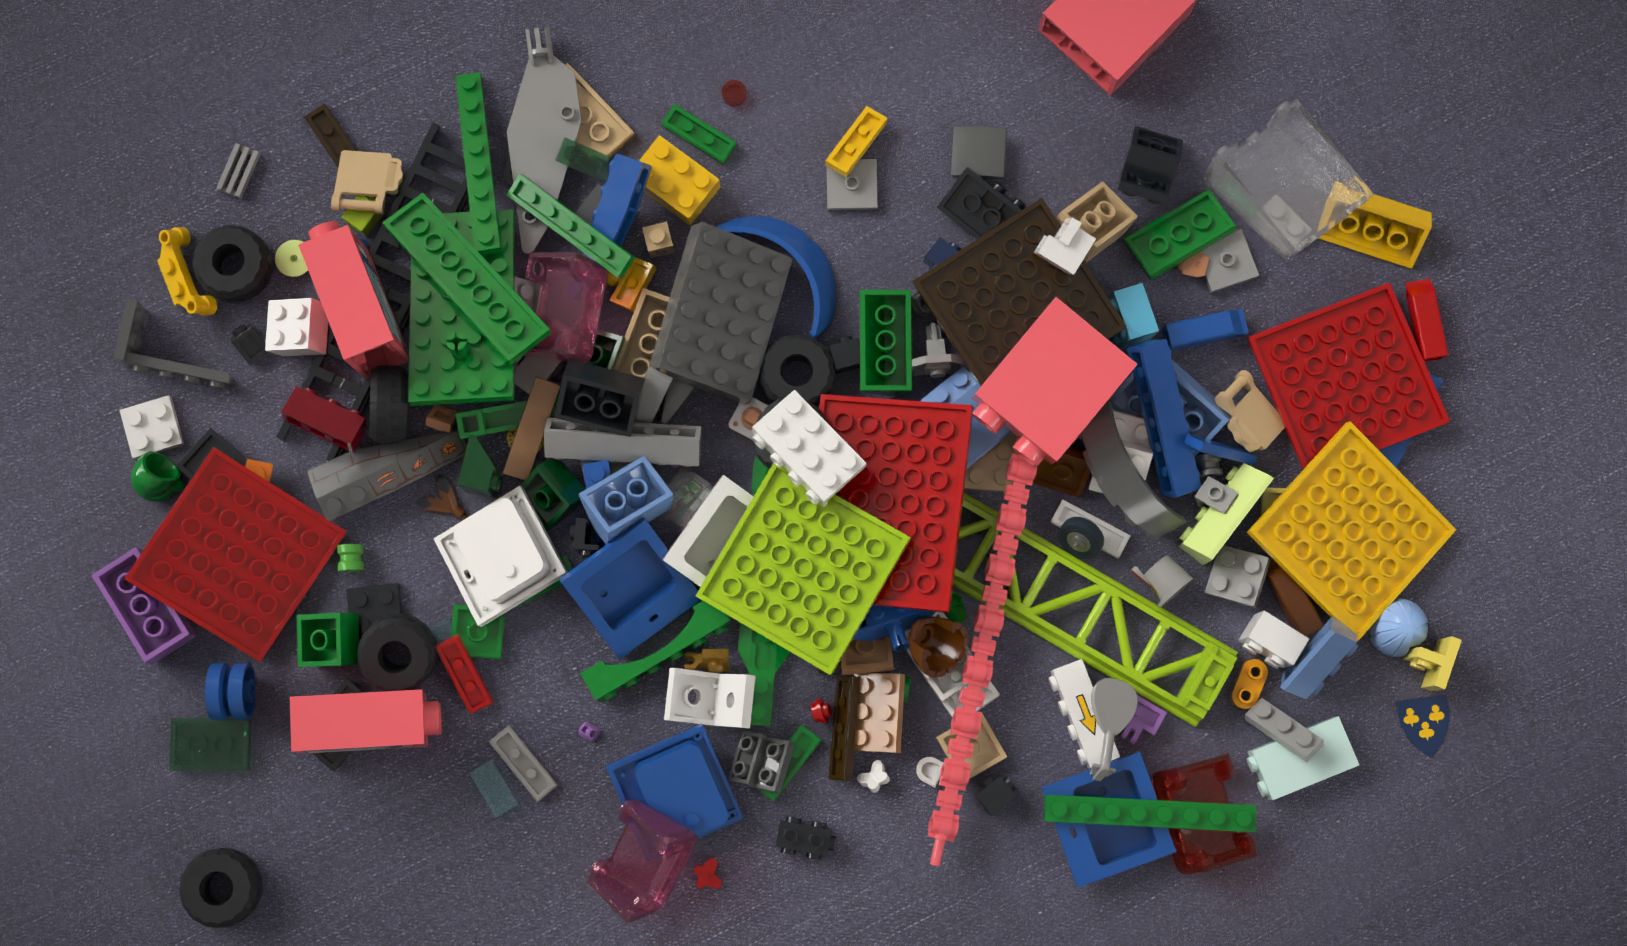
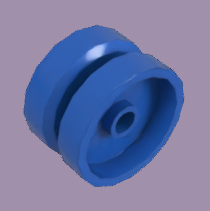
M236 662L231 668L227 663H212L207 671L205 684V702L209 718L213 721L227 720L232 715L235 720H250L255 710L257 692L253 665L250 662Z

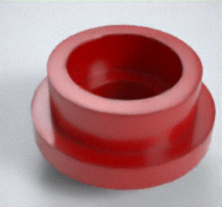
M818 698L816 702L811 703V711L815 722L828 723L829 717L832 716L829 702H824L823 698Z

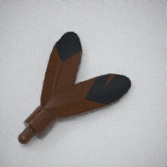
M438 475L436 478V486L442 499L424 497L417 501V504L426 511L453 514L460 520L468 518L466 511L458 506L453 488L448 479L443 475Z

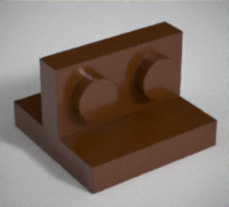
M1069 446L1057 462L1050 464L1043 459L1037 466L1033 483L1080 498L1091 472L1082 453L1086 450Z

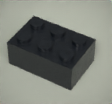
M569 359L562 378L555 418L631 437L639 410L645 378Z

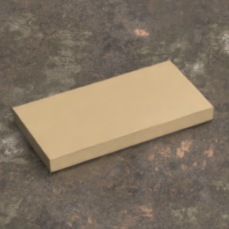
M566 63L565 65L575 73L581 114V125L575 144L600 168L635 136V133L589 84Z

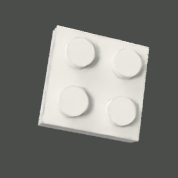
M168 395L120 410L133 459H139L141 455L149 451L159 453L185 445L171 396Z

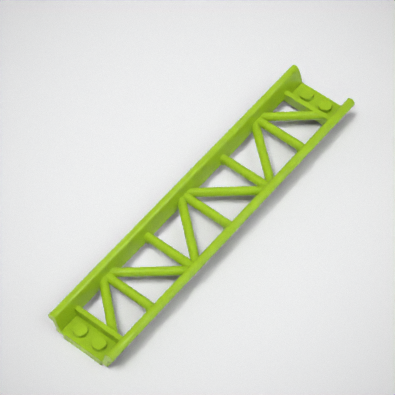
M964 493L962 506L984 519L960 527L958 539L988 528L990 529L964 573L955 568L953 586L986 604V601L981 600L984 585L973 579L992 546L995 535H1001V531L995 530L998 512ZM1024 528L1021 536L1014 535L1045 553L1048 557L1022 602L1015 568L1010 586H1008L1011 600L1006 598L1005 605H999L998 608L1005 610L1004 616L1077 659H1082L1084 663L1106 676L1130 684L1137 694L1196 727L1199 721L1204 719L1207 711L1210 710L1237 660L1236 655L1238 651L1164 608H1159L1157 604L1030 530ZM1057 561L1096 583L1031 607ZM1101 593L1076 638L1038 617L1041 614ZM1110 598L1123 666L1085 644ZM1121 598L1160 620L1135 667L1133 666ZM1169 627L1204 646L1201 653L1143 673ZM1193 667L1177 697L1151 683V681Z

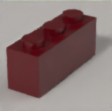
M296 386L281 411L285 422L352 453L368 428L366 419L361 412L355 409H350L349 411L331 398L325 400L309 388H304L303 390Z

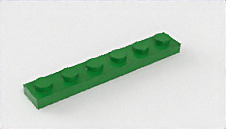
M519 174L506 194L617 278L622 279L636 258L525 175Z

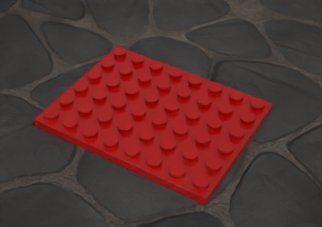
M821 394L819 409L826 417L827 423L867 463L866 467L835 495L911 538L873 605L950 613L973 420L972 413L974 412L973 405Z

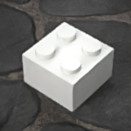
M313 298L269 301L265 351L281 356L326 354L328 319L321 301Z
M1262 611L1253 615L1238 641L1244 644L1242 646L1243 649L1253 655L1259 653L1266 658L1265 662L1268 665L1278 669L1279 667L1293 666L1309 638L1268 612Z

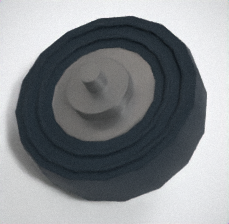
M1068 518L1059 529L1058 539L1061 546L1074 557L1080 559L1094 558L1104 546L1102 531L1096 524L1086 518Z

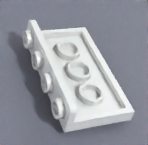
M795 390L752 427V440L760 449L766 448L770 452V458L779 468L783 466L789 472V479L796 486L801 485L807 491L806 496L815 505L819 503L822 507H825L831 497L866 467L867 463Z

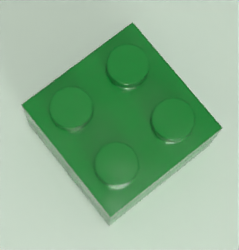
M358 613L297 615L298 667L358 665Z

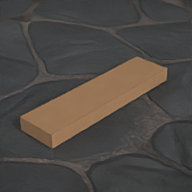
M535 376L503 469L504 474L526 480L530 475L544 434L547 418L550 417L560 384Z

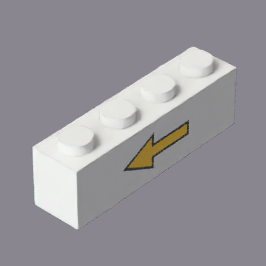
M1081 659L1050 671L1052 676L1048 678L1053 691H1058L1061 701H1058V705L1062 715H1067L1071 725L1067 726L1069 734L1073 741L1077 739L1080 750H1077L1079 760L1082 765L1086 764L1087 768H1092L1094 763L1100 765L1104 733L1099 727L1092 710L1091 693L1093 686ZM1115 743L1113 745L1111 761L1120 757Z

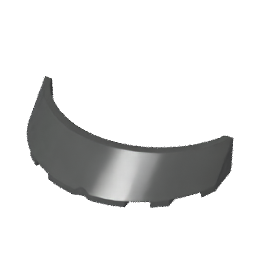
M1112 395L1079 434L1078 438L1083 441L1086 447V451L1082 453L1098 486L1111 505L1122 509L1125 516L1124 520L1132 527L1138 525L1147 532V538L1156 540L1187 523L1183 516L1169 508L1153 492L1132 462L1115 423Z

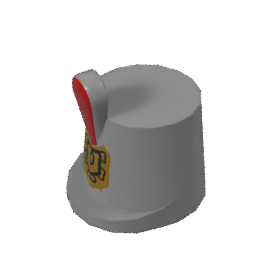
M1169 555L1163 557L1144 575L1136 566L1131 569L1132 573L1148 584L1160 599L1157 605L1159 608L1169 602L1193 580Z

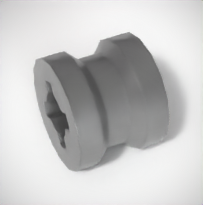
M1211 454L1195 456V462L1199 465L1200 478L1223 475V470L1219 466L1221 457Z

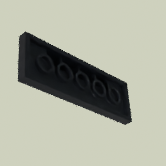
M966 167L937 208L978 239L1025 209L1027 205L1017 197L1013 200L1005 194L1007 189L996 181L994 184L987 182L971 168Z

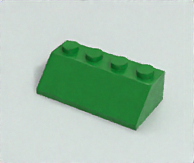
M860 290L861 392L883 396H910L911 290Z

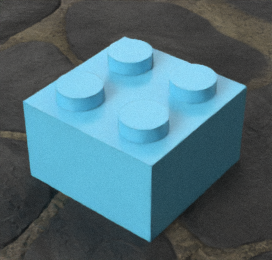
M1143 283L1114 291L1109 296V300L1127 326L1111 337L1113 343L1118 345L1120 350L1150 341L1159 332Z

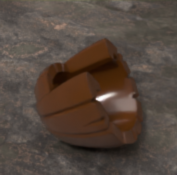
M934 616L918 619L912 624L908 635L911 655L924 674L932 678L942 677L949 673L950 670H953L958 665V661H961L964 657L965 647L968 646V636H966L968 632L965 626L951 619Z

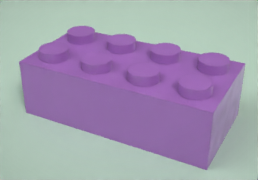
M135 547L91 576L144 663L155 664L198 635L187 617L124 579L143 551V549Z

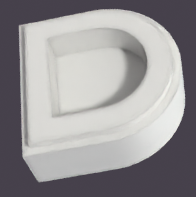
M933 757L921 759L916 767L917 776L921 781L935 788L940 779V770L943 762Z

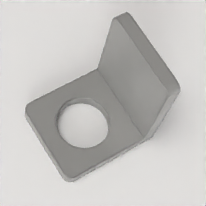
M1208 476L1194 497L1199 508L1206 504L1225 514L1238 494L1235 490Z

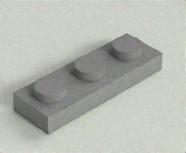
M1263 698L1245 714L1247 722L1306 763L1324 746L1323 739Z

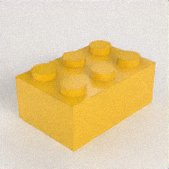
M660 135L639 160L652 166L644 192L689 226L692 225L721 188L720 180Z

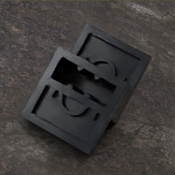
M1135 126L1121 170L1118 190L1130 197L1139 196L1146 198L1147 201L1153 204L1163 203L1167 205L1171 184L1181 159L1183 140Z

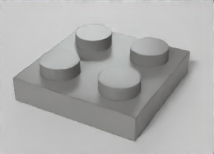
M1223 545L1216 555L1205 594L1256 608L1271 559Z

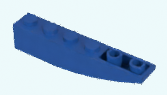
M616 153L615 158L610 162V173L607 182L602 186L601 200L599 206L594 210L592 225L622 246L637 214L652 166ZM584 252L577 261V271L568 289L569 295L567 299L578 302L585 300L607 271V269Z

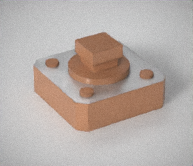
M753 397L751 402L739 403L728 423L730 430L753 442L752 427L757 423L759 415L764 412L768 405Z

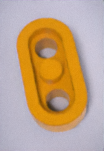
M1252 659L1246 661L1241 666L1230 694L1231 701L1237 708L1249 709L1257 703L1268 675V669L1262 661ZM1253 667H1256L1259 670V675L1257 677H1254L1251 674V669ZM1243 691H1247L1249 693V699L1247 701H1244L1241 698V693Z

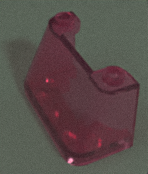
M628 800L621 805L618 818L622 823L627 824L611 857L595 862L591 867L592 872L587 880V883L626 923L651 915L665 905L698 839V836L689 827L638 800Z

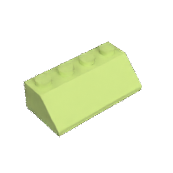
M1245 463L1238 468L1233 466L1225 477L1228 480L1225 485L1235 490L1238 495L1225 514H1222L1210 506L1208 508L1203 506L1195 516V519L1198 521L1194 527L1188 526L1179 537L1182 542L1178 547L1202 565L1212 561L1274 479L1272 476Z

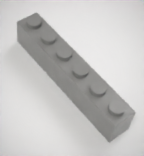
M547 418L544 429L545 458H554L556 460L579 459L580 461L609 460L610 463H632L645 456L649 463L660 466L667 464L684 467L699 466L702 426L635 423L631 437L557 418Z

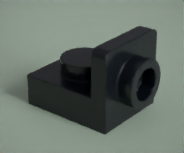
M251 323L247 326L241 324L231 332L233 334L230 338L231 343L250 366L268 353V351H265L266 343Z

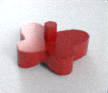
M715 858L709 859L703 866L697 865L694 867V873L698 876L696 884L699 888H704L706 885L714 889L721 887L722 881L715 874L718 861Z

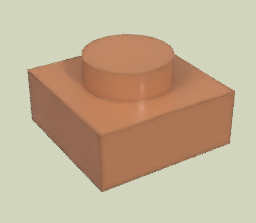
M434 405L426 417L425 426L450 433L457 422L455 414L459 412Z

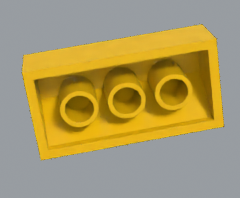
M1335 182L1327 199L1316 238L1412 269L1432 228V213Z

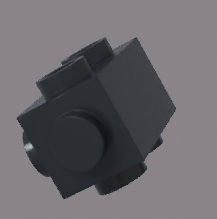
M786 816V821L780 820L775 846L781 848L780 853L795 855L796 851L806 852L807 858L821 860L822 855L827 856L828 851L834 850L836 836L831 835L832 829H827V823L812 821L811 825L801 824V818Z

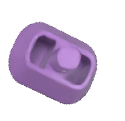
M584 722L579 728V735L593 742L600 735V730L591 723Z

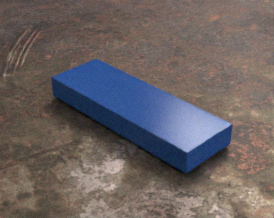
M1187 434L1184 441L1185 445L1200 452L1251 465L1255 464L1258 457L1242 448Z

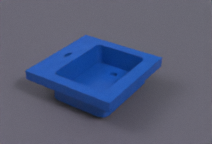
M644 517L559 579L619 659L623 658L701 600L696 597L698 590L690 579L662 560L667 554L668 549Z
M702 723L606 765L607 772L647 861L744 819ZM638 804L642 805V811L638 810Z
M1140 752L1111 761L1110 768L1116 769V771L1112 775L1104 777L1101 781L1093 780V776L1089 775L1091 771L1089 769L1041 787L1044 798L1045 794L1157 800ZM1053 822L1077 888L1176 852L1169 830L1164 827ZM1070 828L1074 829V837H1072L1070 833Z

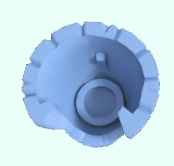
M1396 598L1368 629L1369 639L1373 646L1377 647V650L1381 651L1382 654L1391 655V657H1404L1407 655L1410 647L1418 646L1426 639L1428 620L1423 610L1416 603L1404 598Z

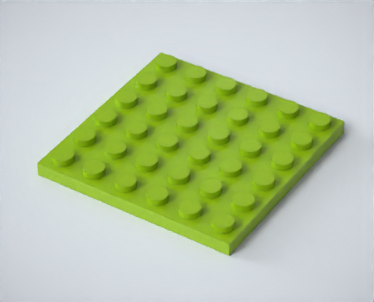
M773 463L697 592L696 597L832 676L911 538L837 495L831 497L825 507H822L819 503L817 505L813 504L806 496L807 491L801 485L796 486L789 479V472L783 466L779 468Z

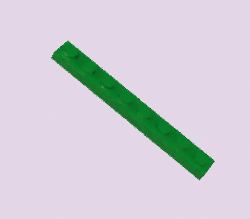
M480 72L457 75L455 78L474 248L481 255L499 253L502 251L482 77Z
M1045 794L1044 821L1256 832V805Z

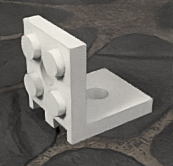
M670 668L664 720L694 724L702 723L703 725L750 728L755 676ZM691 690H694L696 693V700L693 704L688 700V694Z

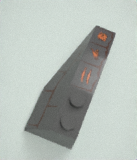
M457 429L450 431V433L441 432L414 439H405L399 442L358 448L353 453L349 451L308 470L307 473L316 499L327 521H331L463 457L467 445L464 438L460 439Z

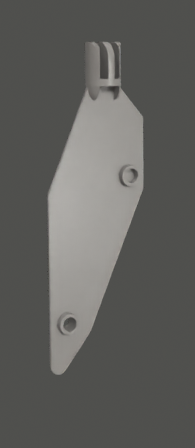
M545 26L547 48H543L540 27L534 28L536 49H533L530 29H525L529 60L507 129L513 183L519 174L525 175L558 200L580 129L581 114L575 73L554 56L550 26ZM516 203L522 250L526 254H531L549 226L537 217L531 221L526 220L527 216L531 213Z

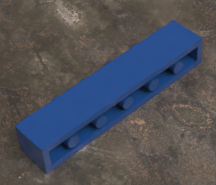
M1167 339L1150 340L1128 347L1129 357L1137 363V366L1132 371L1150 447L1153 452V460L1162 496L1179 497L1201 488L1200 473L1194 458V448L1184 443L1187 434H1189V425L1185 419L1182 407L1183 400L1179 394L1177 374L1173 368L1171 349Z

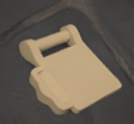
M342 151L335 190L331 200L332 211L352 209L375 211V214H383L386 193L397 194L399 186L403 182L402 161L398 158H392L389 153ZM342 195L376 197V200L342 199Z
M1241 370L1235 376V381L1225 392H1220L1215 397L1218 407L1232 416L1227 422V427L1233 433L1235 441L1243 445L1248 452H1253L1257 449L1263 451L1285 428L1276 409L1255 386L1252 375L1246 370ZM1243 387L1248 390V393L1234 405L1232 398Z

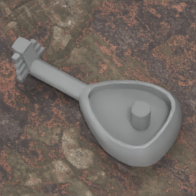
M1104 678L1098 681L1091 693L1092 710L1099 727L1104 733L1100 765L1092 764L1089 774L1096 781H1101L1104 777L1115 773L1116 769L1110 768L1114 737L1127 726L1133 718L1137 707V694L1134 688L1124 681L1113 678Z

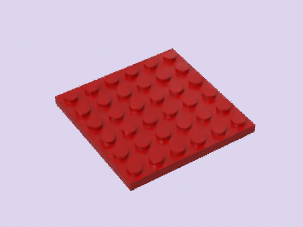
M1390 282L1247 338L1302 470L1346 422L1351 421L1378 450L1450 422Z
M213 447L124 579L261 662L347 531L333 522L327 521L325 517Z

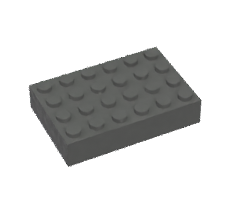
M705 222L691 226L649 367L672 377L673 380L738 404L751 402L793 258Z

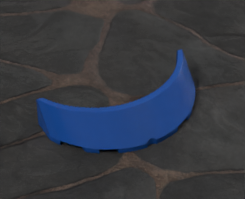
M763 216L739 217L716 226L738 236L751 233L765 237L787 250L803 268L812 288L814 321L810 337L817 340L831 326L836 307L834 275L823 251L814 241L808 238L806 233L782 220Z

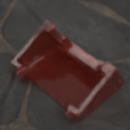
M1228 753L1161 770L1154 773L1152 777L1154 792L1157 800L1230 804L1224 781L1231 779L1234 767ZM1168 828L1176 852L1172 853L1175 867L1181 874L1207 872L1257 856L1254 839L1246 832Z

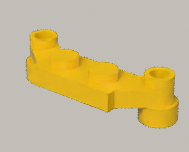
M185 227L162 230L159 234V241L162 244L161 254L157 262L174 306L181 305L190 314H199L201 316L215 314L217 310L216 299L211 295H198L180 247H187L191 239L190 232Z

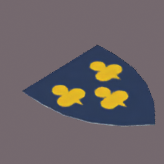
M1446 695L1395 701L1399 722L1405 735L1419 751L1431 758L1441 746L1447 732L1449 712Z

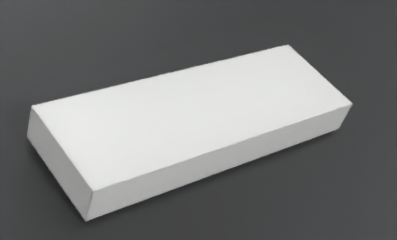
M1065 500L1061 501L1050 522L1051 524L1060 528L1068 518H1086L1096 524L1103 533L1104 546L1101 550L1117 559L1120 557L1131 535Z

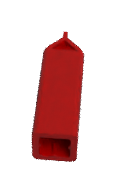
M1431 278L1406 282V302L1413 336L1424 362L1442 360L1449 356L1436 291L1431 283Z

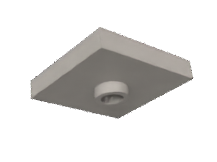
M860 159L847 177L827 167V211L877 210V159Z
M1242 229L1233 232L1199 252L1209 257L1204 277L1210 293L1259 276Z

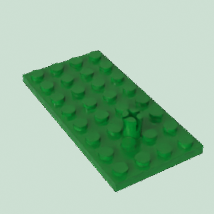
M513 209L497 210L502 252L482 255V257L515 291V214ZM470 212L443 213L474 247ZM411 257L408 396L410 406L514 400V363L510 365Z

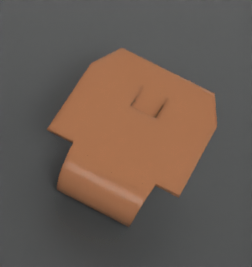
M1197 253L1178 264L1177 270H1181L1184 275L1194 277L1205 276L1209 257L1204 253Z

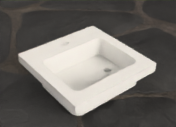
M722 475L662 560L701 587L754 496Z
M518 486L434 538L477 625L483 627L552 585L568 573L524 488Z

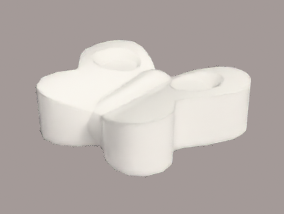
M880 760L873 762L869 773H860L857 776V781L860 785L869 787L873 793L879 791L880 785L887 784L890 780V777L885 773V766Z

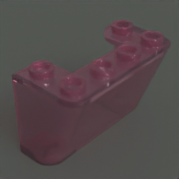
M578 252L530 253L525 277L541 284L536 315L550 329L551 334L523 356L562 361L572 359L587 363L593 355L600 311L603 304L607 281L605 268ZM537 262L540 264L541 271L538 276L536 275L534 270L535 264Z

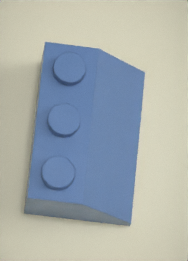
M645 456L579 493L593 528L605 544L611 542L643 517L647 522H650L670 510L673 503V493Z
M1332 616L1302 650L1295 664L1289 666L1283 672L1280 688L1304 699H1307L1311 694L1317 695L1323 688L1324 683L1322 681L1328 674L1332 677L1341 667L1339 662L1346 655L1349 658L1358 647L1356 644L1358 635Z

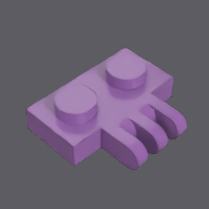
M1137 695L1136 712L1123 729L1120 737L1125 739L1129 732L1132 731L1134 733L1130 737L1129 742L1135 744L1142 730L1155 735L1167 712Z

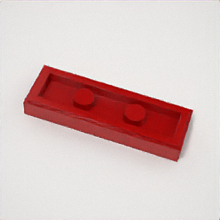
M459 633L436 644L435 649L469 714L493 704L494 700Z

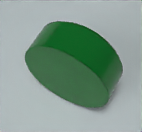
M905 676L904 684L905 703L909 701L912 680L911 677Z

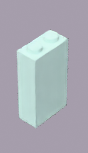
M1339 716L1331 717L1307 727L1308 730L1324 741V746L1307 763L1275 740L1247 751L1249 755L1247 763L1253 773L1256 772L1260 782H1257V786L1262 797L1266 796L1267 800H1275L1359 766Z

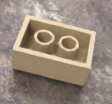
M1102 181L1062 210L1056 219L1060 226H1062L1066 218H1074L1082 223L1079 227L1081 230L1096 238L1083 259L1087 263L1124 235L1138 216Z

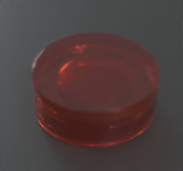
M731 80L724 84L722 98L727 105L736 107L745 102L747 92L742 82Z

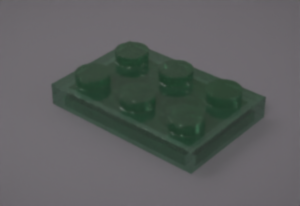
M171 718L169 771L250 770L251 719L235 720L234 718H228L227 720L213 721L210 718Z

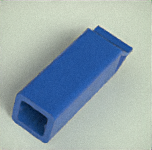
M1243 309L1228 310L1168 323L1162 328L1164 339H1167L1171 352L1249 334Z

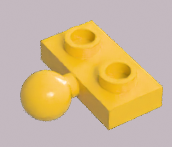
M635 258L622 279L617 278L607 270L603 275L604 281L610 286L617 285L610 301L617 306L634 312L643 288L646 289L657 268L653 264Z

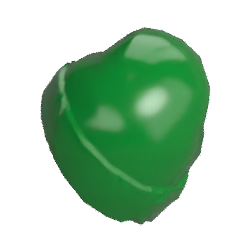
M149 451L141 455L131 473L133 489L141 498L150 502L166 501L174 492H180L185 487V483L180 479V470L168 457L158 452Z

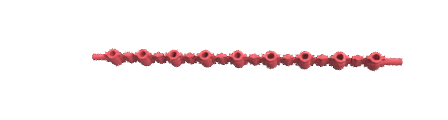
M1012 454L1007 467L1006 480L1012 481V485H1006L1003 500H1007L1008 504L1002 503L997 513L995 530L1001 531V535H995L992 550L997 551V554L989 555L985 567L984 581L990 582V586L984 585L981 600L986 601V604L978 605L974 617L973 631L978 632L979 635L978 637L973 636L970 651L975 652L974 656L967 655L962 671V682L968 685L967 688H961L959 702L963 703V708L956 706L951 721L950 733L955 734L956 739L950 738L947 754H951L952 758H945L940 770L939 785L945 786V790H939L936 806H941L940 811L933 810L929 820L928 837L935 838L930 864L935 866L941 865L945 842H954L958 832L959 815L953 814L954 810H960L963 795H959L958 790L965 791L970 778L971 764L965 763V758L971 759L974 743H969L970 738L977 739V734L981 728L982 712L976 711V708H982L985 692L980 690L981 687L988 688L993 673V661L987 660L988 656L993 657L997 641L992 640V636L999 637L1004 623L1005 610L998 609L999 605H1005L1008 590H1004L1003 585L1010 586L1015 573L1016 560L1010 559V554L1016 555L1019 540L1014 539V535L1021 536L1026 523L1027 509L1021 508V504L1027 505L1030 490L1025 489V485L1032 486L1037 472V467L1032 466L1019 454Z

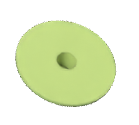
M289 240L283 243L276 252V266L286 276L298 277L308 271L298 244L303 243L300 240Z

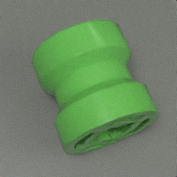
M342 544L337 546V553L340 555L338 572L364 571V563L361 561L364 545Z

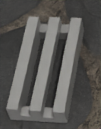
M235 143L216 189L242 199L261 154L256 150L253 151L248 147H242L240 144ZM242 152V154H241V156H240V159H239V161H238V163H237V166H236V168H235V170H234V173H233V175H232V177H231V180H230V182H229V184H228V187L226 188V185H227V183H228V181H229V178H230V176H231V174H232V171H233V169H234V167H235V164H236V162H237V160H238V157H239L240 153ZM248 155H250L251 158L237 191H233Z

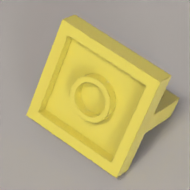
M1453 636L1438 639L1433 651L1423 647L1409 649L1403 660L1409 661V666L1421 671H1425V668L1427 669L1421 688L1428 691L1446 689L1462 641L1461 639Z

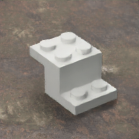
M1113 410L1115 423L1125 449L1140 475L1146 480L1153 452L1150 447L1144 418ZM1092 475L1089 490L1103 493Z

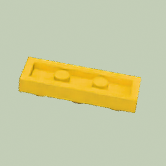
M866 106L825 160V166L847 177L885 127L888 118Z

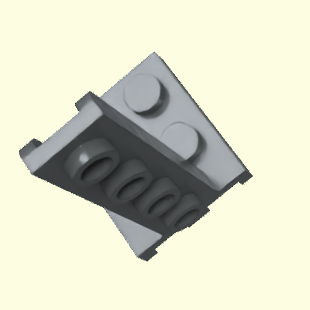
M127 298L113 358L117 359L118 363H121L123 367L132 368V371L148 374V370L158 372V376L173 379L175 375L184 377L183 381L192 384H199L200 380L209 382L210 387L224 389L225 386L232 387L233 379L227 372L136 354V352L140 353L143 338H140L142 328L147 326L149 315L137 300Z

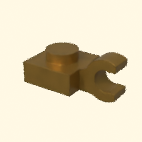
M702 649V654L694 652L685 653V661L694 662L691 665L687 664L684 666L687 670L699 671L701 668H704V672H730L729 649Z

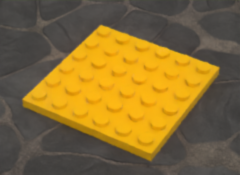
M1350 421L1343 425L1247 533L1330 617L1334 616L1358 635L1357 641H1359L1383 614L1385 609L1391 605L1452 536L1456 529Z

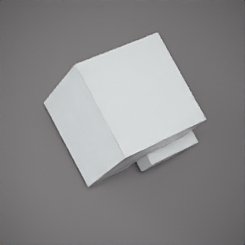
M1066 218L1055 237L1048 235V237L1046 235L1043 236L1034 254L1065 273L1074 275L1096 238L1079 228L1082 224L1074 218Z

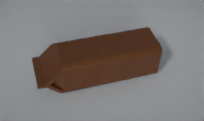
M1271 559L1265 580L1291 628L1304 636L1321 629L1324 624L1308 594L1274 559Z

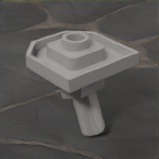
M931 323L929 326H926V356L912 359V376L930 375L932 378L944 377L945 374L955 373L963 367L964 363L961 356L946 354L944 339H942L939 325Z

